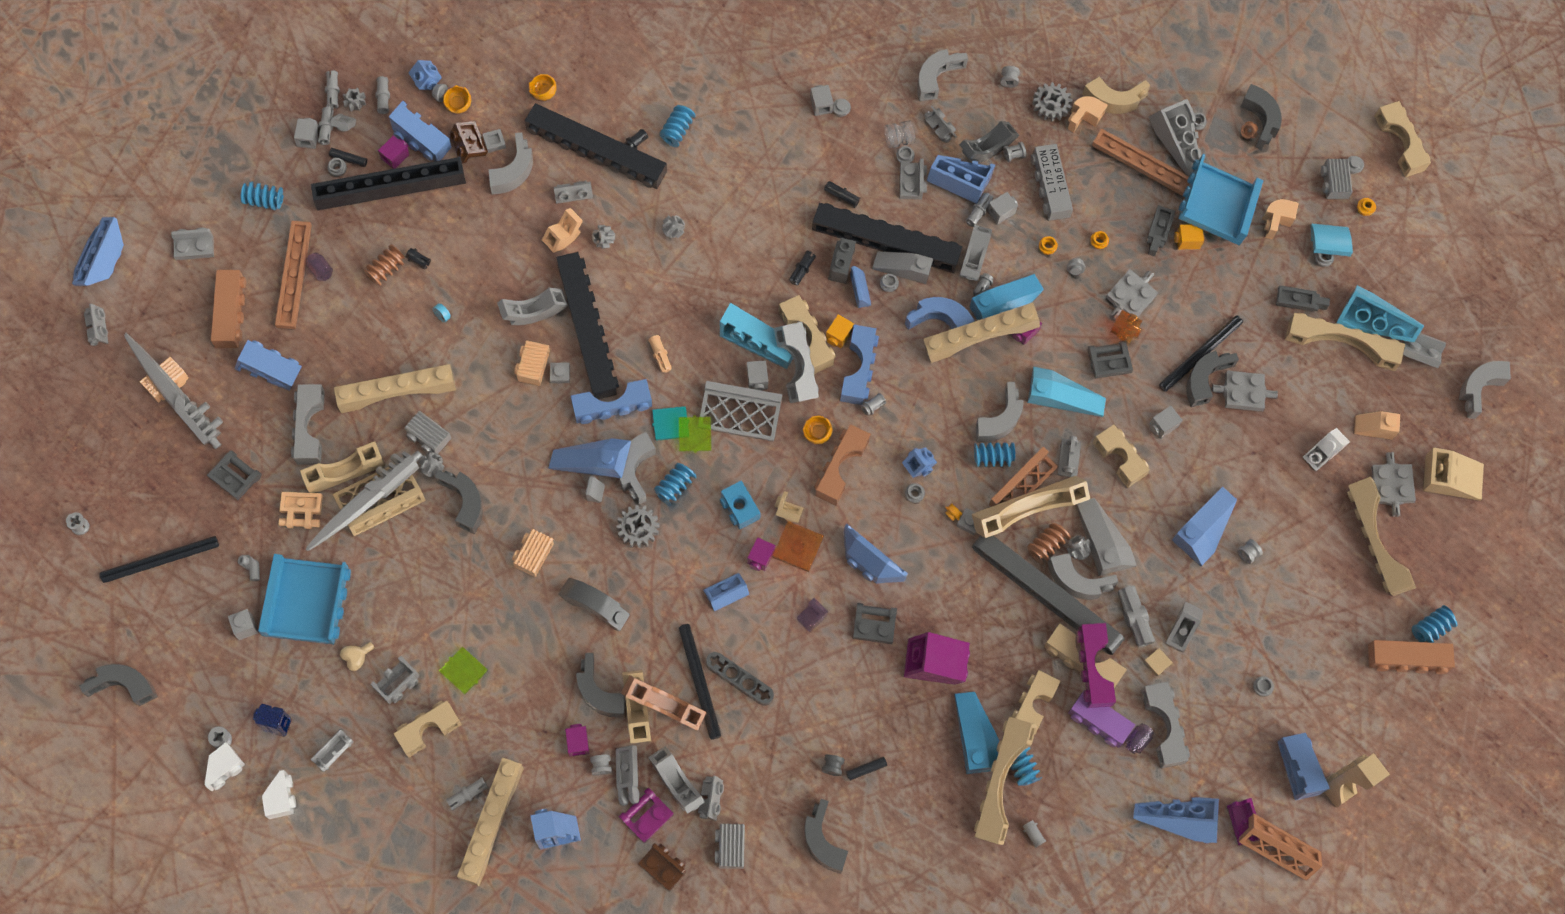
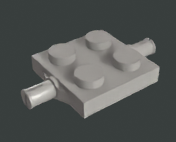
M1129 269L1106 295L1105 298L1115 307L1113 312L1109 314L1112 320H1116L1122 313L1135 321L1157 296L1158 292L1148 283L1154 277L1153 273L1147 277L1151 271H1147L1143 277H1139Z
M1226 371L1225 384L1212 385V392L1223 393L1225 408L1263 412L1265 409V398L1277 399L1278 391L1266 390L1265 374Z
M1394 452L1386 453L1387 464L1372 465V479L1381 497L1379 504L1392 506V516L1399 517L1401 516L1399 505L1415 503L1416 501L1412 464L1395 463Z

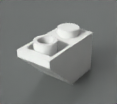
M1336 428L1319 441L1303 458L1317 471L1337 455L1350 441Z
M225 742L209 755L204 785L210 791L220 789L226 783L225 780L230 776L233 777L239 774L245 765L228 743Z
M284 770L278 772L262 795L264 813L268 819L294 814L293 808L296 807V800L290 791V787H293L291 775H288Z

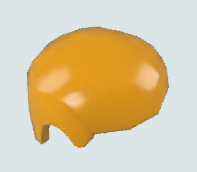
M540 74L529 82V92L538 101L549 100L555 95L557 89L556 82L550 75Z
M455 85L446 91L443 96V103L451 113L461 114L466 112L471 106L472 98L467 88Z
M812 416L806 420L803 433L809 442L815 445L823 444L830 439L832 426L827 418Z

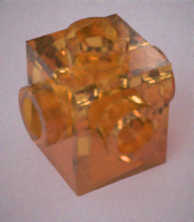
M1122 310L1110 332L1115 334L1118 339L1130 343L1133 337L1137 339L1141 333L1142 328H1140L1142 320L1135 314H1129Z

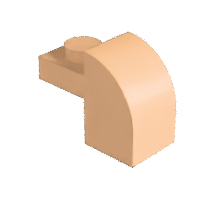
M1086 96L1079 98L1073 104L1072 114L1068 119V122H1070L1068 130L1074 133L1082 120L1096 127L1105 114L1108 105L1095 97Z
M1280 199L1268 206L1262 217V220L1266 221L1264 230H1267L1265 238L1273 239L1278 231L1279 224L1291 227L1296 219L1299 203Z
M571 208L566 209L559 223L548 227L542 241L553 253L566 248L581 233L579 227L583 220Z

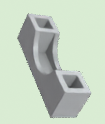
M798 322L773 328L777 347L787 350L795 361L794 377L786 384L790 403L818 398L819 388L814 377V366L811 363L810 348L807 345L806 330L803 323Z
M321 384L298 385L297 391L294 392V402L297 403L296 410H293V420L296 421L295 428H292V439L295 442L294 446L291 447V457L294 458L297 465L321 464L322 445L319 439L310 436L307 432L310 418L315 413L324 410L325 391Z
M1168 682L1144 686L1141 693L1145 709L1161 716L1167 728L1165 741L1156 748L1160 768L1185 764L1189 761L1190 752L1188 746L1184 744L1183 738L1185 733L1183 727L1179 725L1178 718L1180 715L1178 707L1174 706L1173 688L1169 686Z

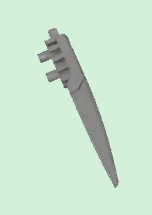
M125 333V339L134 355L169 405L203 445L210 443L215 450L218 449L222 444L216 438L221 432L216 428L223 423V420L217 417L210 422V419L203 414L210 408V405L204 402L201 406L197 407L196 402H190L189 397L184 394L161 366L129 334Z
M418 450L412 456L404 451L402 458L395 453L392 454L390 459L395 464L390 462L388 464L390 469L387 471L381 466L377 467L376 473L380 477L374 476L375 481H370L366 484L365 488L325 525L309 543L306 550L309 551L358 518L377 501L391 494L419 469L416 462L423 455Z

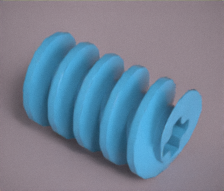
M676 105L670 113V117L666 120L663 129L660 131L662 140L672 147H679L678 142H681L683 140L682 136L686 135L685 130L689 129L688 124H692L693 120L691 118L696 117L695 113L686 106Z
M250 182L249 186L246 183L243 184L241 190L242 204L249 203L251 206H263L266 209L271 208L272 210L280 209L284 197L282 187L276 192L275 186H272L269 191V186L266 184L263 189H261V183H258L256 188H254V182Z
M1004 442L1002 447L999 443H995L994 448L992 443H988L986 447L984 443H980L979 447H977L976 443L974 444V460L977 467L980 466L981 462L984 463L985 467L988 466L989 462L995 467L997 461L1000 467H1003L1004 461L1010 467L1012 461H1015L1014 442H1011L1010 446Z
M676 463L675 469H671L669 471L670 474L665 475V480H661L659 485L654 488L658 498L668 506H671L669 499L677 500L674 494H682L679 488L687 489L684 484L685 482L688 484L692 483L689 477L697 478L690 468L681 463Z
M1442 605L1441 608L1436 609L1435 612H1432L1416 625H1413L1412 633L1419 642L1433 643V639L1438 640L1440 638L1439 635L1444 636L1446 634L1445 631L1450 632L1452 630L1451 626L1456 628L1458 623L1453 612L1447 606Z
M1030 747L1025 749L1011 766L1012 770H1018L1014 777L1021 778L1017 781L1018 786L1029 785L1042 779V777L1036 778L1040 770L1032 769L1037 763L1029 761L1034 757L1033 754H1026Z

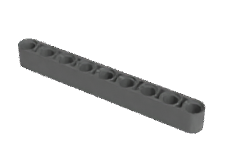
M980 535L972 545L973 550L1077 631H1079L1078 629L1082 624L1106 623L995 536L984 538ZM1106 623L1108 644L1101 650L1109 655H1113L1124 641V637Z

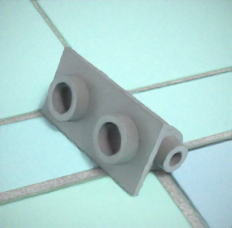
M931 106L933 111H928L924 114L925 121L928 122L932 129L938 125L940 126L935 132L941 141L948 143L952 135L957 138V135L954 133L956 128L950 121L948 123L945 122L943 119L945 115L940 108L936 110Z
M587 180L576 182L571 186L569 183L557 184L554 187L556 204L593 198L591 182H587Z
M90 303V308H86L84 312L86 326H92V328L87 329L88 342L92 346L98 345L99 341L108 344L104 309Z
M1070 436L1069 439L1062 438L1057 475L1077 476L1081 441H1078L1075 436Z
M339 729L310 760L324 772L326 769H329L328 767L348 747H351L353 741Z
M706 776V779L703 780L701 795L708 796V798L703 799L705 802L699 806V818L707 819L708 817L717 821V815H719L721 809L720 797L724 791L723 780L716 776Z

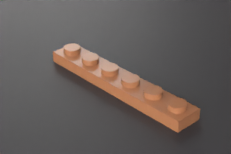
M1104 129L1100 130L1092 143L1093 147L1182 196L1186 187L1189 186V183H1187L1189 176Z
M291 221L275 321L276 328L296 329L312 227L311 222Z

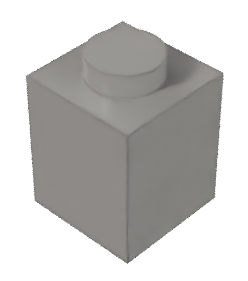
M817 85L811 88L810 99L814 115L833 113L834 103L829 85Z
M298 118L294 135L297 147L316 149L320 130L316 120Z
M1006 192L989 202L987 212L998 225L1016 214L1018 203L1013 196Z
M766 360L747 362L749 389L761 391L768 389Z
M1169 406L1154 416L1149 425L1151 431L1161 439L1178 428L1183 420L1173 407Z
M248 609L228 616L233 634L238 640L258 634L253 615Z

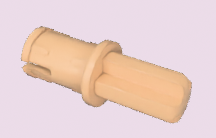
M652 336L648 341L654 353L653 358L657 360L660 371L667 373L671 370L667 357L668 352L664 349L660 336Z

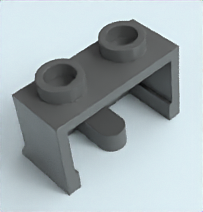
M840 238V241H837L828 280L846 284L852 256L855 252L856 241Z

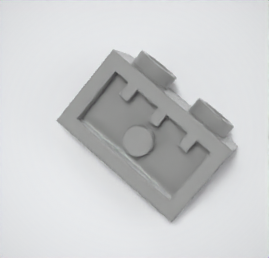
M920 158L919 163L900 162V199L922 200L923 193L927 191V182H924V176L927 175V165H924V159Z
M200 227L196 230L179 229L171 232L174 240L175 260L214 257V236L210 229Z
M1422 333L1419 334L1415 342H1403L1405 344L1404 356L1439 368L1442 352L1446 346L1445 342Z

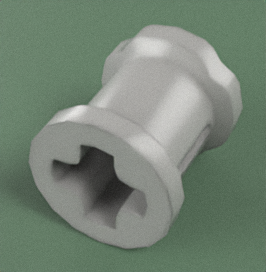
M1018 142V145L1003 147L1004 157L1007 162H1011L1015 158L1026 157V149L1023 142Z
M74 512L66 518L67 527L76 535H84L89 530V522L80 513Z

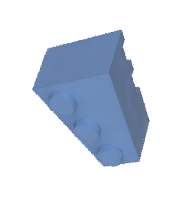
M402 101L389 116L394 132L393 135L397 139H403L414 151L418 150L423 153V156L429 161H440L452 148L450 139L432 124L427 125L420 120L421 115L417 112L414 115L407 109V104Z
M938 155L930 168L927 181L977 204L992 177L996 164L988 166L978 164V161L970 163L961 161L960 158Z
M247 340L236 362L235 370L240 371L243 368L250 371V375L255 378L259 375L267 379L268 383L290 391L302 366L298 365L299 362L292 358L286 359L282 357L281 353L276 350L264 348L258 341L253 340L251 342Z
M1306 733L1283 737L1277 741L1295 800L1318 796L1330 789L1312 748V742Z
M547 809L537 810L535 815H530L535 841L540 850L581 841L576 816L547 811Z

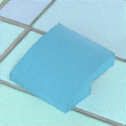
M1311 224V241H1313L1314 253L1351 257L1353 248L1348 227Z

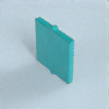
M686 406L652 410L654 421L652 427L655 430L656 441L689 437L688 424L690 421L687 419Z

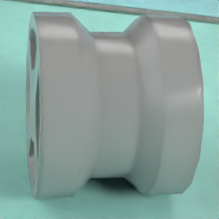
M1015 66L1003 67L1001 85L1008 88L1018 86L1019 68Z
M1249 539L1245 546L1237 549L1239 556L1248 564H1251L1255 557H1260L1263 554L1261 547L1252 539Z
M215 727L209 732L208 741L213 747L218 749L225 742L231 745L232 735L223 727Z
M610 755L590 757V762L593 764L591 769L592 775H605L612 772V768L609 766Z

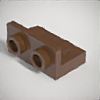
M476 122L454 124L450 131V140L456 148L457 156L461 157L462 164L466 163L471 157L486 156L488 151Z
M654 843L638 865L670 892L686 874L685 864L677 857L672 859L668 855L670 851L662 844L657 846Z

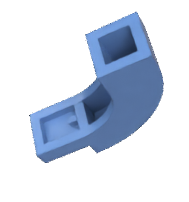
M931 297L918 302L917 310L914 309L907 314L905 325L909 330L926 320L939 319L947 323L951 329L975 322L968 310L958 302L943 297Z

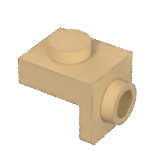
M784 491L782 497L778 496L775 507L778 508L776 516L782 517L789 522L798 523L804 508L786 502L788 492Z

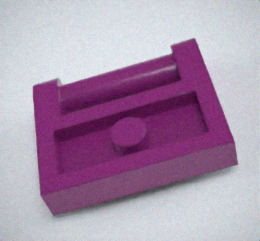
M649 787L644 791L645 794L639 799L638 803L633 804L625 813L622 812L618 816L644 844L674 815ZM651 800L654 805L633 823L630 819Z

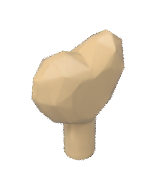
M371 642L361 648L347 646L341 650L340 656L343 660L347 661L349 670L356 671L363 665L365 654L375 647Z

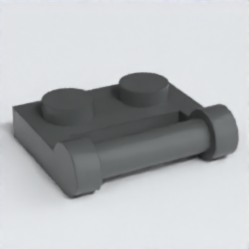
M1119 341V344L1099 347L1094 345L1088 346V356L1091 360L1095 379L1133 372L1126 341ZM1116 351L1121 352V354L1097 357V354L1110 353Z
M231 450L207 476L232 497L239 500L261 478L262 474L258 470L254 471ZM233 463L249 477L246 480L243 479L227 465Z
M857 603L853 639L893 644L897 608L885 609L863 606V603ZM862 613L889 617V622L862 619Z

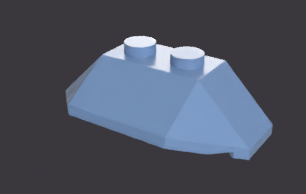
M102 217L99 221L100 224L88 238L74 269L73 285L88 286L109 279L112 275L114 266L121 256L124 246L118 221L115 217Z
M846 524L844 526L845 556L847 563L852 568H858L863 572L862 575L865 579L876 584L904 582L908 575L906 571L856 532L850 525Z

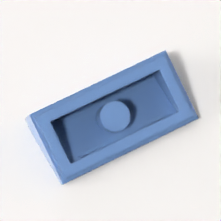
M852 266L850 277L857 307L871 306L865 273L856 266Z
M739 573L703 590L714 611L749 595L747 585Z

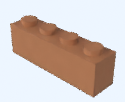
M216 270L211 342L215 348H239V341H242L240 324H243L244 321L241 309L245 305L243 288H246V278L243 277L240 270Z
M1373 640L1368 644L1369 668H1376V671L1396 669V672L1416 670V673L1435 671L1436 674H1447L1448 671L1455 667L1453 644Z

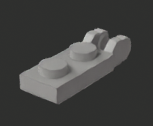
M634 745L616 748V783L619 804L622 806L627 805L629 800L632 804L639 802L637 746Z

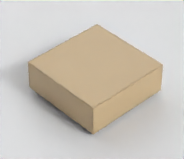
M1160 648L1144 661L1156 676H1159L1173 663Z

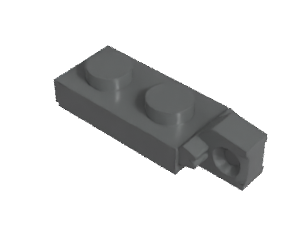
M1157 206L1147 237V243L1151 244L1148 252L1149 255L1155 256L1158 248H1163L1176 212L1175 210Z
M1278 286L1276 305L1318 311L1319 309L1327 310L1330 305V299L1320 297V294L1316 293L1317 291Z

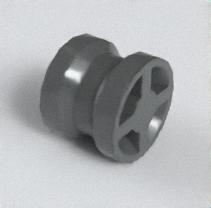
M826 754L824 758L826 763L822 767V772L833 776H841V765L844 764L845 759L836 755Z

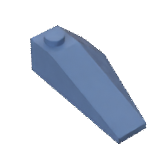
M1195 797L1191 798L1189 802H1180L1179 799H1175L1169 804H1163L1160 801L1136 803L1133 819L1194 841L1217 843L1219 799Z

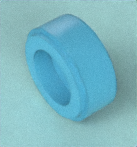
M438 303L432 308L434 314L442 322L445 323L451 318L449 311L442 304Z

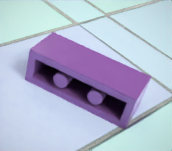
M1083 691L1068 712L1071 715V719L1079 724L1083 723L1092 734L1105 738V742L1108 745L1119 748L1135 724L1110 707L1088 708V703L1084 701Z

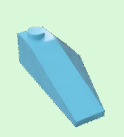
M1358 285L1336 322L1350 329H1360L1365 333L1378 334L1409 342H1415L1424 327L1420 322Z
M1033 367L1027 403L1094 416H1104L1105 397L1053 370Z

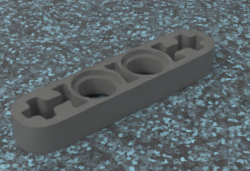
M712 652L707 656L706 665L710 671L758 704L767 706L772 703L774 692L769 686L721 653ZM711 658L714 660L719 658V663L724 666V663H727L722 672H720L721 667L719 665H711ZM729 668L737 670L738 674L735 678L727 677L726 671ZM746 679H750L754 683L753 688L750 690L745 689L742 685ZM757 685L761 686L759 688L760 692H769V699L761 700V694L756 692V695L752 694L756 691Z

